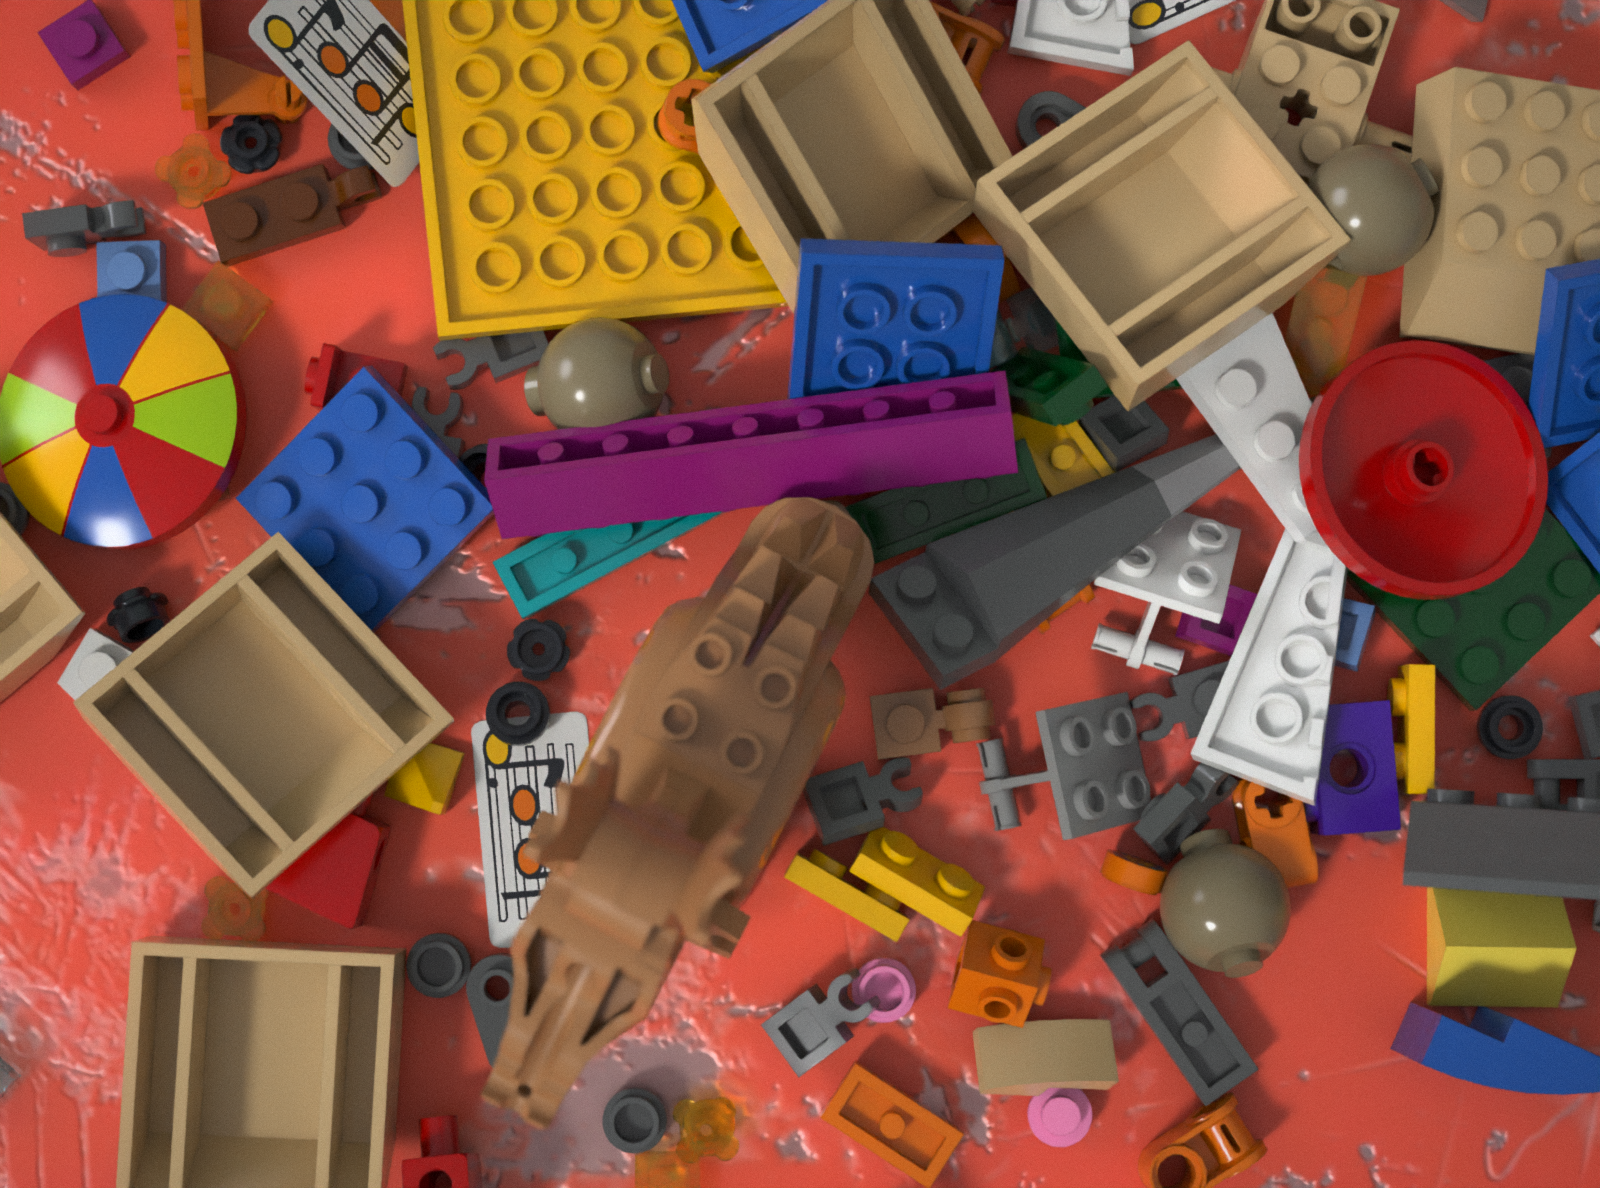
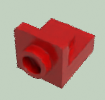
M323 343L320 358L312 357L308 364L304 384L305 394L312 395L310 405L320 412L363 367L373 366L402 397L408 366L402 362L343 351L337 345Z

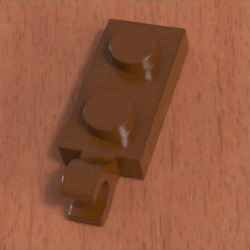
M321 164L203 202V206L220 261L228 267L346 229L341 210L373 202L382 198L376 175L374 172H370L368 165L348 170L337 176L334 180H331L328 169Z

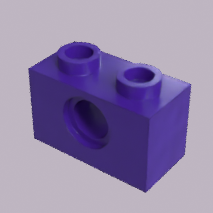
M1390 700L1329 705L1316 804L1313 806L1303 802L1306 821L1310 822L1312 834L1325 836L1401 830ZM1341 750L1351 753L1357 763L1355 778L1345 786L1337 784L1330 774V762L1333 756Z

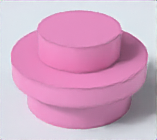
M883 957L872 959L859 968L861 975L852 982L854 1003L862 1005L876 995L881 1001L879 1007L866 1018L875 1022L888 1023L900 1019L910 1010L915 1000L916 986L912 974L905 965L895 959Z
M1048 1088L1041 1095L1031 1097L1027 1109V1118L1031 1130L1043 1143L1053 1147H1068L1079 1142L1087 1134L1092 1122V1108L1087 1096L1081 1089Z

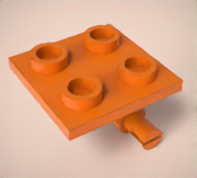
M173 0L178 49H190V55H177L181 111H194L196 131L209 130L208 116L274 114L276 119L282 124H286V120H290V124H294L299 120L306 110L307 97L291 80H286L285 75L279 78L204 51L201 0Z

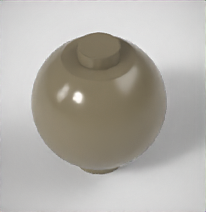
M1379 144L1356 145L1343 149L1326 159L1315 170L1307 183L1310 190L1351 239L1349 245L1329 262V264L1344 273L1357 276H1375L1393 271L1412 259L1422 248L1430 234L1435 212L1430 197L1439 193V189L1421 158L1410 163L1407 157L1397 149Z
M589 318L567 326L549 342L541 356L539 365L528 369L524 380V392L531 411L537 416H547L558 430L574 427H599L621 421L655 417L662 403L664 392L668 388L669 371L665 359L658 354L650 340L635 327L612 318Z
M1209 829L1195 833L1181 843L1180 848L1183 859L1173 866L1162 887L1160 916L1165 933L1172 945L1183 957L1201 968L1215 972H1224L1225 976L1230 978L1253 974L1263 967L1262 961L1275 952L1286 935L1291 916L1290 895L1286 882L1277 867L1266 856L1251 847L1233 844L1230 833L1227 830Z

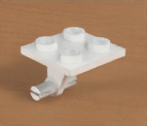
M1182 511L1097 577L1094 585L1148 601L1135 635L1099 623L1091 649L1127 659L1126 666L1139 669L1140 664L1177 676L1185 650L1149 640V635L1161 606L1219 624L1223 616L1241 529Z

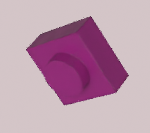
M87 0L37 32L70 84L77 90H80L130 58V55L108 21L92 0Z
M1229 584L1223 616L1219 624L1182 612L1175 636L1232 656L1257 594Z

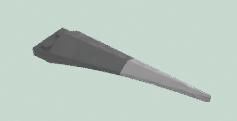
M1316 396L1309 398L1311 404H1313ZM1217 434L931 542L926 545L924 553L871 578L868 593L941 690L996 662L1097 577L1170 520L1241 469V467Z

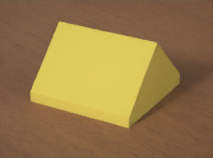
M1427 887V1005L1558 1008L1577 949L1563 897Z

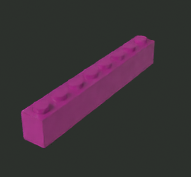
M1006 371L634 419L599 427H574L488 439L484 481L501 538L509 539L524 536L536 537L548 533L586 528H604L610 525L648 520H667L673 517L718 511L729 512L741 508L770 505L784 498L811 497L819 499L842 495H860L865 492L904 487H923L929 484L974 478L986 479L997 475L1018 473Z

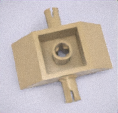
M1264 0L1245 46L1238 69L1235 68L1231 74L1211 67L1306 185L1315 170L1326 159L1343 149L1356 145L1379 144L1401 151L1411 163L1413 136L1368 121V114L1365 113L1400 11L1399 8L1376 0ZM1285 108L1293 109L1299 114L1302 120L1297 126L1287 123L1289 112Z

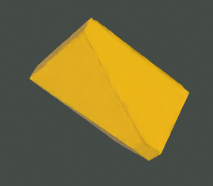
M429 743L389 779L384 796L432 813L446 814L465 753Z

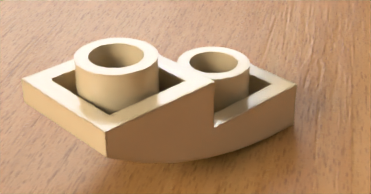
M1060 1019L1026 1021L1023 1028L1008 1024H997L978 1027L972 1032L980 1094L1039 1096L1048 1088L1108 1090L1119 1082L1110 1020Z

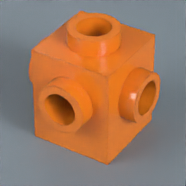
M972 920L967 927L956 959L948 1009L982 1017L991 1022L1005 1023L1023 1028L1032 1003L1040 1006L1044 1004L1050 984L1052 968L1042 966L1045 939Z

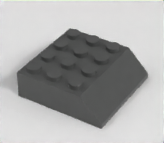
M1428 788L1427 801H1411L1403 869V885L1600 900V799L1568 797L1567 810L1541 808V795L1497 793V805L1474 804L1475 791Z

